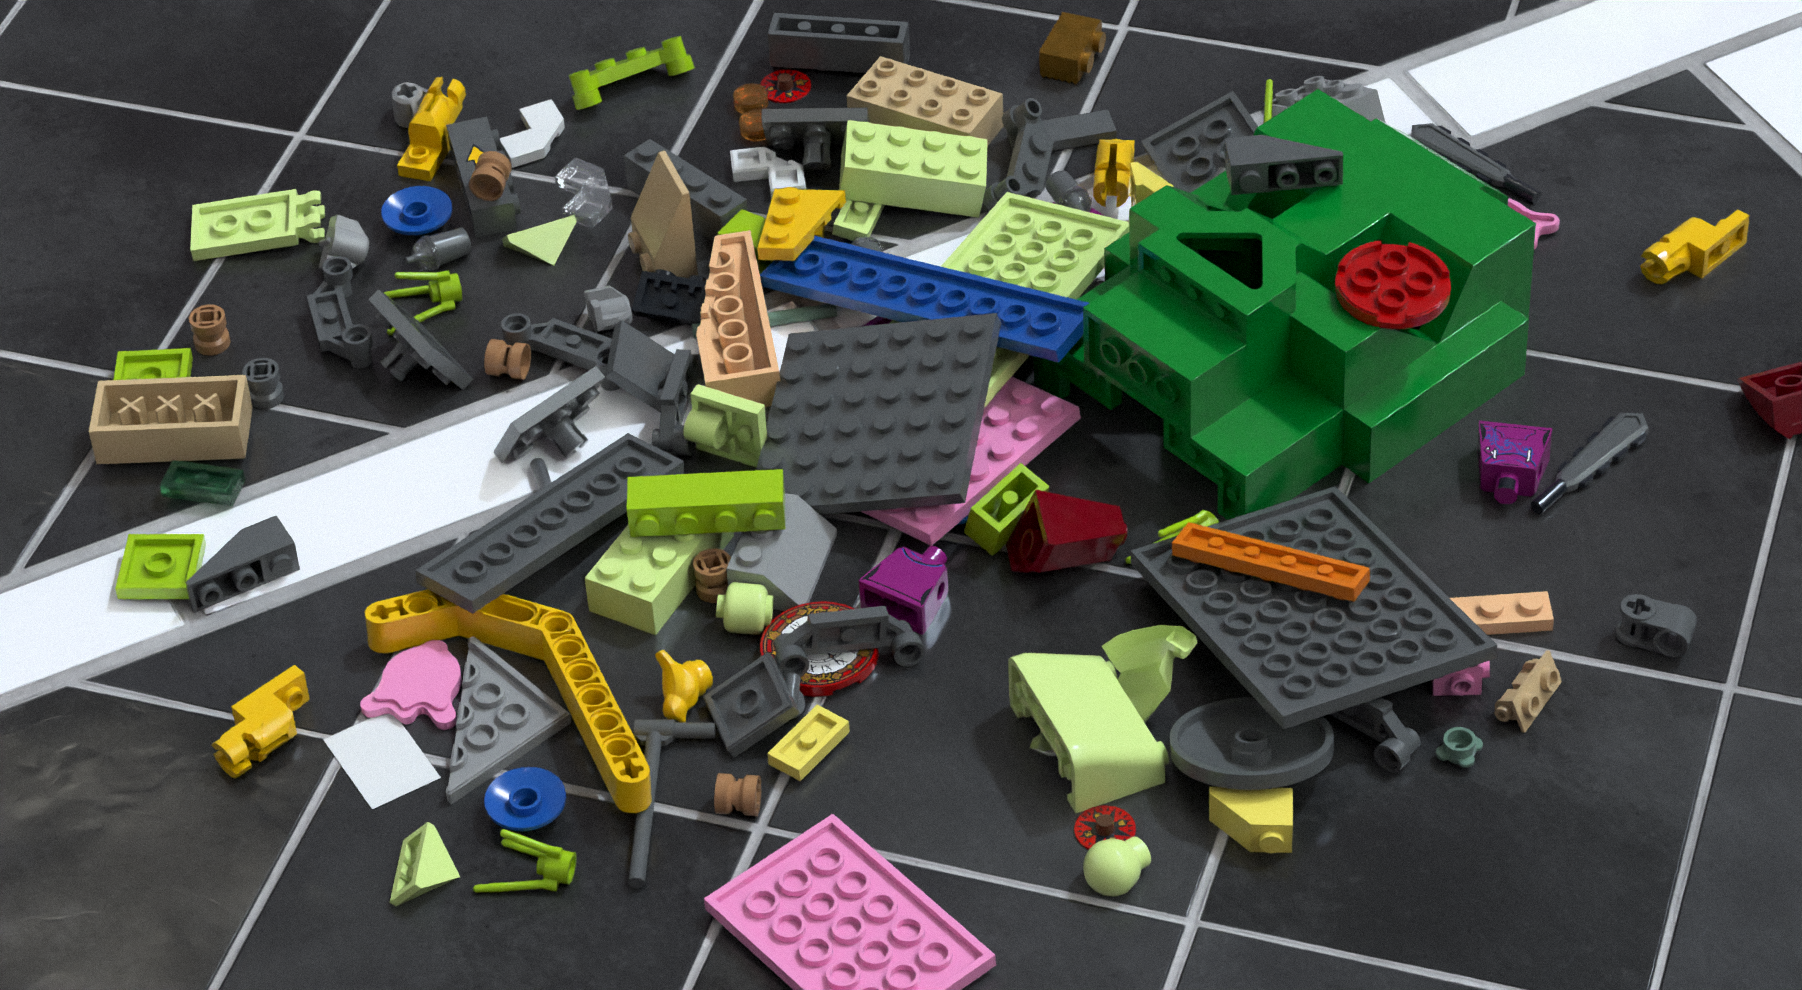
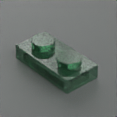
M172 460L159 486L163 497L233 506L246 480L244 470Z

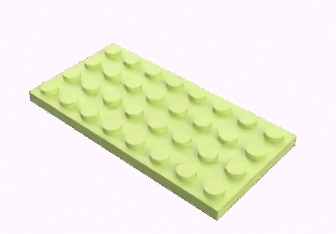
M1006 192L941 267L1077 300L1104 269V248L1129 233V222ZM892 320V321L890 322V324H891V323H901V322ZM996 347L984 408L1029 357L1028 354Z

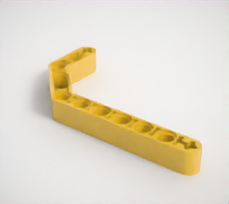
M429 589L377 601L366 608L365 620L368 646L377 653H391L419 646L430 640H443L455 636L465 638L474 636L482 643L544 660L615 805L619 810L627 813H639L650 806L652 795L649 765L571 614L506 594L500 595L472 614Z

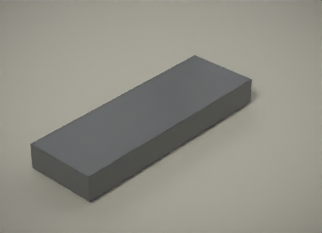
M1108 109L1042 121L1048 137L1054 141L1052 151L1099 144V140L1117 139V130ZM1007 131V138L1013 152L1017 136Z

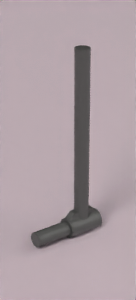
M635 719L634 737L641 746H645L644 757L650 768L652 802L646 810L637 813L628 881L631 887L642 888L645 885L661 746L675 742L676 739H715V723L676 722L675 719Z

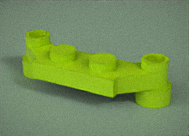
M681 36L662 41V48L646 51L645 47H640L626 52L627 59L615 62L614 58L606 59L594 64L596 70L589 72L588 69L570 74L569 79L575 94L572 96L576 110L602 102L598 87L661 64H665L669 76L694 69L691 55L686 53Z

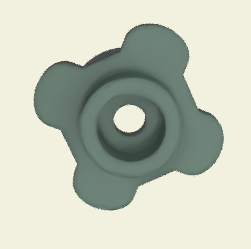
M1454 727L1445 732L1443 745L1437 747L1436 756L1442 761L1449 760L1451 763L1458 764L1461 767H1471L1475 763L1474 756L1476 752L1480 751L1483 747V742L1471 730L1464 727Z

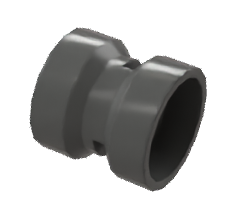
M257 358L251 360L243 367L242 374L247 377L251 402L254 408L266 410L279 405L283 401L284 391L282 383L279 381L281 376L278 363L270 358Z

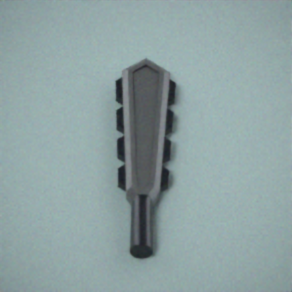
M1433 123L1412 125V138L1475 175L1483 182L1504 187L1533 204L1540 200L1541 191L1512 176L1504 163L1499 160H1491L1486 152L1470 147L1468 141L1461 137H1454L1451 135V131L1442 125L1436 126Z
M1619 413L1617 416H1611L1603 424L1601 432H1594L1587 439L1586 447H1579L1572 454L1571 461H1564L1558 467L1556 481L1531 502L1532 510L1537 514H1542L1565 493L1574 491L1578 487L1588 486L1593 482L1595 474L1602 475L1610 468L1612 461H1620L1628 454L1630 447H1638L1646 440L1649 430L1643 413Z

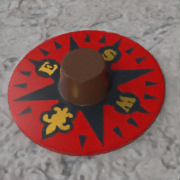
M796 70L772 72L764 77L760 83L761 94L766 99L776 103L798 101L804 98L811 89L810 79L804 73Z
M1107 805L1096 806L1084 811L1077 818L1074 825V834L1077 841L1089 850L1095 843L1102 840L1114 838L1125 841L1135 837L1136 825L1131 815L1121 808Z

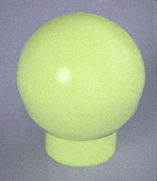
M1131 837L1125 841L1114 838L1099 841L1088 850L1084 858L1083 872L1085 879L1090 887L1099 894L1105 896L1123 895L1137 883L1141 870L1150 865L1151 855L1146 844L1138 837Z

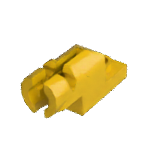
M436 77L429 87L427 94L424 95L417 112L409 123L410 145L397 164L399 176L425 181L433 179L450 150L446 125L454 123L463 108L462 103L466 92L465 87L460 81L456 79L451 81L447 88L448 97L441 91V86L444 83L443 77Z
M1099 140L1095 163L1093 197L1103 207H1106L1107 196H1117L1116 208L1122 206L1128 197L1131 196L1130 162H1134L1135 140Z
M1737 209L1726 219L1720 220L1716 226L1696 217L1688 219L1672 232L1661 237L1660 242L1653 243L1643 252L1641 257L1647 260L1640 265L1641 272L1648 280L1656 284H1664L1686 270L1700 278H1704L1746 244L1750 215Z
M293 665L231 706L235 726L226 731L211 746L219 750L213 755L222 769L232 778H237L252 768L250 760L259 762L265 760L269 753L297 735L292 711L299 709L310 698L305 674L296 665Z

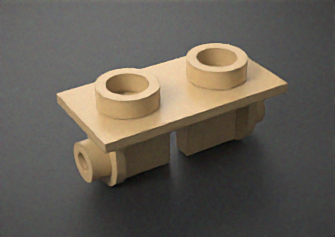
M1546 650L1540 659L1525 662L1522 670L1512 682L1513 689H1507L1501 699L1495 703L1494 713L1497 719L1503 722L1517 720L1521 732L1525 733L1562 682L1550 650Z

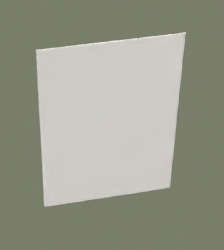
M391 714L367 719L323 739L371 809H375L441 778L402 723Z

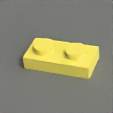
M816 705L767 753L768 764L801 781L850 732L849 721Z

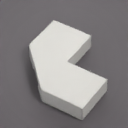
M552 99L519 109L521 120L527 130L500 138L501 150H504L505 156L511 162L512 168L545 158L551 149L550 144L554 138L560 136L564 130V118Z
M766 147L730 151L734 182L769 178L771 199L775 189L794 187L806 190L803 165L793 160L787 162L776 157V152Z

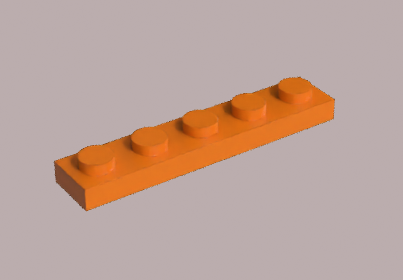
M1190 522L1187 523L1172 542V556L1188 559L1194 563H1204L1223 568L1229 572H1239L1255 576L1265 581H1274L1294 586L1304 591H1313L1333 596L1339 600L1354 602L1370 581L1369 567Z

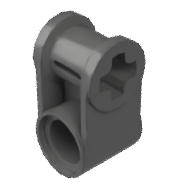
M1632 594L1623 598L1620 604L1622 621L1616 627V637L1622 644L1654 651L1668 657H1680L1686 654L1697 624V617L1690 608L1655 600L1641 594ZM1638 606L1642 608L1640 615H1637ZM1632 626L1635 627L1633 636L1630 634Z

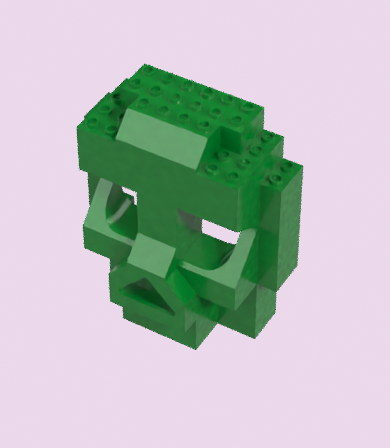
M1319 89L1257 127L1253 136L1265 135L1342 151L1343 185L1231 195L1227 173L1224 171L1191 193L1168 185L1164 186L1129 209V233L1104 248L1105 282L1077 299L1089 303L1083 307L1082 337L1060 362L1033 356L1034 383L1056 397L1064 399L1070 395V382H1072L1112 410L1122 403V391H1124L1164 419V448L1218 485V513L1227 520L1292 500L1341 465L1366 482L1371 483L1525 375L1536 223L1508 206V196L1457 166L1444 156L1377 118L1369 121L1364 116L1356 113ZM1374 241H1381L1382 244L1408 246L1410 242L1422 246L1436 254L1445 263L1450 272L1451 291L1449 302L1439 316L1421 325L1420 331L1411 328L1386 329L1366 324L1350 315L1341 306L1336 297L1335 278L1338 265L1343 257L1358 246Z

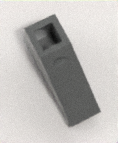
M1265 135L1225 138V168L1231 195L1343 185L1342 151Z
M277 515L241 529L186 581L189 600L194 613L300 570L295 542Z

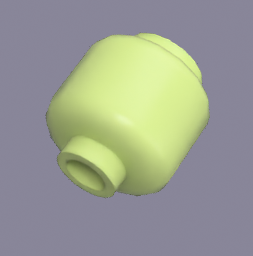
M733 582L727 587L726 595L718 594L716 618H723L724 627L730 633L759 635L763 632L765 626L771 624L774 596L768 595L767 589L761 584Z

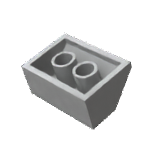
M785 493L786 529L742 532L726 568L728 586L733 582L761 584L767 589L768 595L774 596L773 609L786 611L797 605L810 602L837 536V529L798 495Z

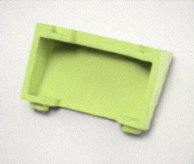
M1022 653L1008 659L1010 706L1017 718L1033 716L1058 757L1059 774L1062 778L1067 777L1072 782V793L1067 794V800L1075 813L1165 783V765L1169 764L1167 750L1161 741L1156 742L1119 684L1116 670L1110 661L1105 662L1101 656L1048 653Z

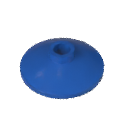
M429 186L408 187L395 192L384 202L381 209L382 220L389 229L400 234H425L440 228L449 220L452 214V203L449 196L437 188Z
M537 767L516 768L501 774L489 785L484 797L485 809L490 819L505 829L513 831L535 830L548 825L560 815L566 803V791L560 778L548 770Z

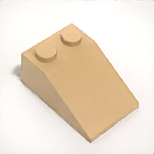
M661 151L657 154L631 215L632 232L628 233V241L634 254L639 253L643 271L655 273V270L662 269L672 272L678 277L689 278L691 275H698L690 194L666 151Z

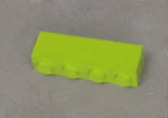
M783 469L628 477L627 517L630 537L785 530L786 514Z

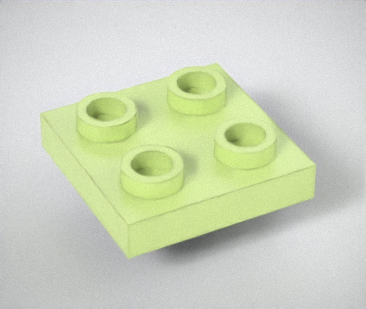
M697 384L690 393L692 410L689 412L684 424V438L695 442L696 449L757 467L761 449L768 438L765 405Z

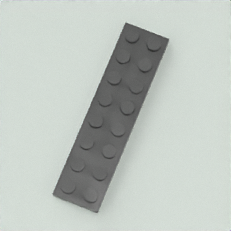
M627 433L416 569V583L473 614L627 512L628 477L684 474V461Z

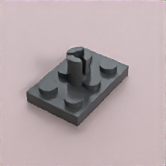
M868 108L762 109V126L767 146H773L777 150H790L794 146H803V168L808 171L819 172L823 171V169L828 170L831 168V145H843L848 120L870 123Z
M379 289L368 299L379 310L375 317L389 330L393 327L396 329L392 335L398 340V343L387 356L380 360V363L386 369H389V372L402 382L412 368L419 363L425 369L432 365L431 371L446 385L452 381L463 390L469 385L473 378L415 317Z
M595 366L511 422L493 453L501 463H504L513 456L518 460L534 448L533 442L543 437L545 441L548 439L553 441L565 459L577 453L576 448L582 449L589 441L585 434H582L577 428L574 421L580 419L590 410L588 404L599 396L600 392L597 389L605 379V376Z

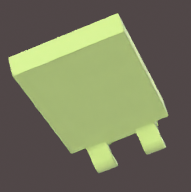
M292 189L192 205L190 251L193 261L295 246L299 244V238H303L311 243H319L320 240L325 239L324 228L313 229V227L321 226V219L325 218V206L312 205L321 204V192L310 191L306 194L298 195L297 190Z

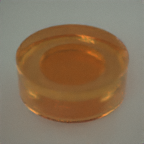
M754 83L744 84L733 93L734 107L740 113L754 115L762 112V109H766L768 106V92L762 85Z
M751 110L740 117V134L745 139L750 141L766 139L762 126V110Z

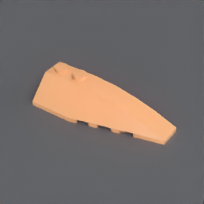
M751 231L717 235L714 237L709 264V279L706 280V295L701 306L700 326H698L696 333L705 386L764 404L766 408L772 406L777 382L781 380Z

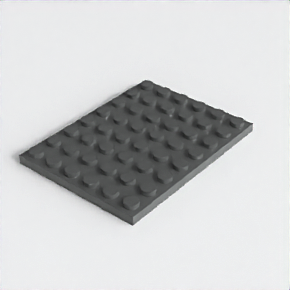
M1336 486L1207 527L1369 567L1370 581L1354 602L1339 600L1333 596L1313 591H1304L1294 586L1274 581H1265L1255 576L1239 572H1229L1223 568L1204 563H1194L1188 559L1172 556V542L1177 536L1130 551L1131 564L1282 729L1298 726L1301 723L1334 714L1337 711L1369 702L1373 699L1405 690L1409 687L1497 658V644Z

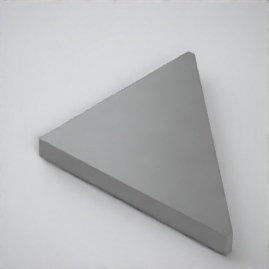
M474 636L468 640L469 649L462 680L463 689L461 702H459L455 743L453 744L451 754L450 777L446 788L447 801L451 805L571 723L569 712Z

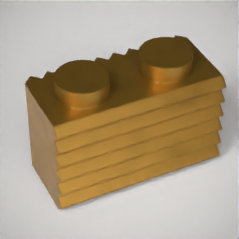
M1062 12L1059 20H1057L1054 28H1052L1049 36H1047V40H1045L1042 48H1040V75L1042 77L1047 76L1049 79L1053 77L1055 80L1060 79L1062 82L1066 80L1068 83L1072 81L1074 84H1077L1084 72L1090 73L1095 53H1101L1105 46L1106 34L1102 32V20Z

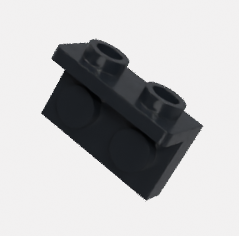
M662 269L655 270V273L642 271L631 311L634 316L686 325L700 323V312L702 303L705 300L707 279L698 275H691L689 278L678 277L672 272Z

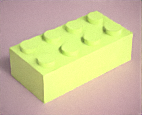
M848 120L841 153L839 190H845L846 200L979 218L986 189L988 139Z
M627 525L585 577L589 611L656 635L696 585L693 566L695 556L706 549L716 548L723 550L734 537V532L630 537L629 525Z

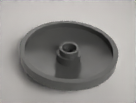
M1254 697L1225 699L1197 707L1179 718L1170 731V756L1175 766L1184 774L1197 781L1228 789H1272L1304 781L1322 771L1329 764L1334 753L1333 729L1324 716L1301 723L1298 726L1282 729Z

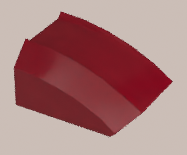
M1802 362L1738 378L1737 381L1743 393L1766 423L1788 439H1791L1793 435L1802 433Z

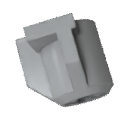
M409 82L395 86L391 95L394 119L399 126L409 127V123L417 112L424 95L427 94V89Z
M335 215L330 218L326 238L318 243L323 248L318 268L322 269L323 263L334 256L348 258L352 269L364 262L369 249V239L358 221L341 215Z
M610 285L584 291L588 316L592 320L595 333L614 329L620 321H624L629 325L632 323L631 307L626 295Z

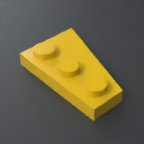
M794 187L775 189L757 247L758 260L795 261L814 239L815 230L820 225L826 226L832 219L831 213L835 208L841 209L845 205V190H801Z

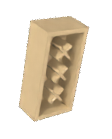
M881 56L847 95V107L868 108L870 123L901 126L909 129L937 131L945 134L988 139L987 146L1003 128L1002 93Z
M246 375L98 381L89 427L96 464L244 459L246 457L253 409Z

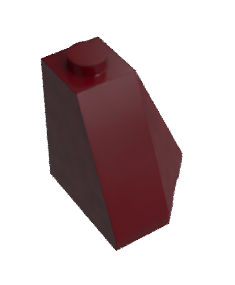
M1035 490L1006 543L1011 570L1014 572H1046L1112 560L1118 547L1125 543L1128 532L1120 506Z

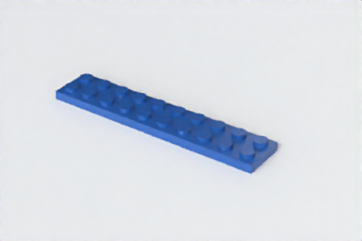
M814 236L812 242L795 261L774 260L760 274L762 286L765 288L898 322L997 313L1001 321L997 347L1055 362H1060L1082 337L1083 307L1089 304L1088 302Z

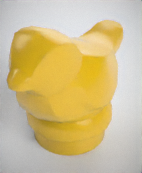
M660 650L655 654V657L662 668V690L665 699L663 714L667 719H675L678 722L685 723L687 711L694 707L699 696L704 695L706 690L712 687V673L707 664L702 660L686 661L683 664H679L665 650Z

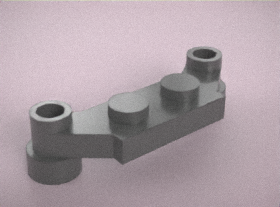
M1028 98L1020 105L1012 106L1002 116L1004 128L1010 134L1017 137L1007 177L1002 182L993 183L985 190L983 203L989 211L1006 192L1029 196L1034 199L1042 193L1054 141L1047 135L1040 118L1042 107L1034 98Z
M334 256L327 259L322 265L324 274L322 284L314 294L306 295L321 352L331 351L350 360L354 368H366L372 363L370 349L373 346L371 330L362 324H352L345 300L352 294L350 280L353 277L351 262L346 257Z
M514 313L502 320V334L508 345H513L516 342L526 343L530 345L531 351L535 350L587 370L597 366L604 376L606 375L612 342L611 338L552 318L549 322L531 324L528 316ZM606 377L601 383V387L606 391H615L621 388Z
M676 349L672 364H668L666 367L664 388L660 389L657 394V408L661 412L660 429L655 428L653 430L652 445L663 451H674L675 455L691 456L695 448V442L684 438V425H682L691 397L690 393L693 391L697 377L704 380L700 353L691 354V350Z
M885 606L808 614L805 623L791 633L777 636L773 642L776 652L775 661L783 678L790 673L802 677L809 669L807 656L887 646L891 648L896 663L905 667L919 663L925 655L922 641L913 632L910 623L904 620L899 621L889 615Z
M1382 697L1337 711L1334 714H1329L1378 740L1381 744L1374 750L1375 760L1379 766L1392 773L1399 772L1410 761V755L1421 744L1418 734L1411 728L1404 727L1393 712V703Z

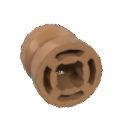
M495 151L482 153L478 158L475 171L469 182L471 192L476 197L485 201L499 199L503 194L506 181L512 170L509 159Z
M207 304L194 309L190 313L189 322L191 331L194 333L195 349L200 354L210 356L224 352L231 343L229 332L226 328L227 322L224 310L217 305Z
M491 339L485 352L484 367L486 374L500 376L505 373L509 374L511 378L524 380L530 368V345L519 342L507 345L503 340Z
M706 549L697 554L693 560L696 592L698 597L705 602L717 603L718 594L726 595L728 587L726 568L731 556L722 549Z
M718 773L714 795L716 814H730L736 808L737 811H741L744 815L758 816L761 803V777L759 775H746L743 779L739 778L736 781L732 774Z

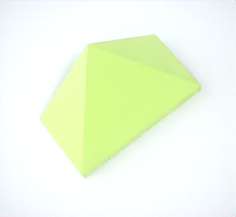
M575 215L509 234L502 239L505 247L554 266L577 221Z
M427 822L403 840L390 903L394 906L401 905L460 877L433 824Z

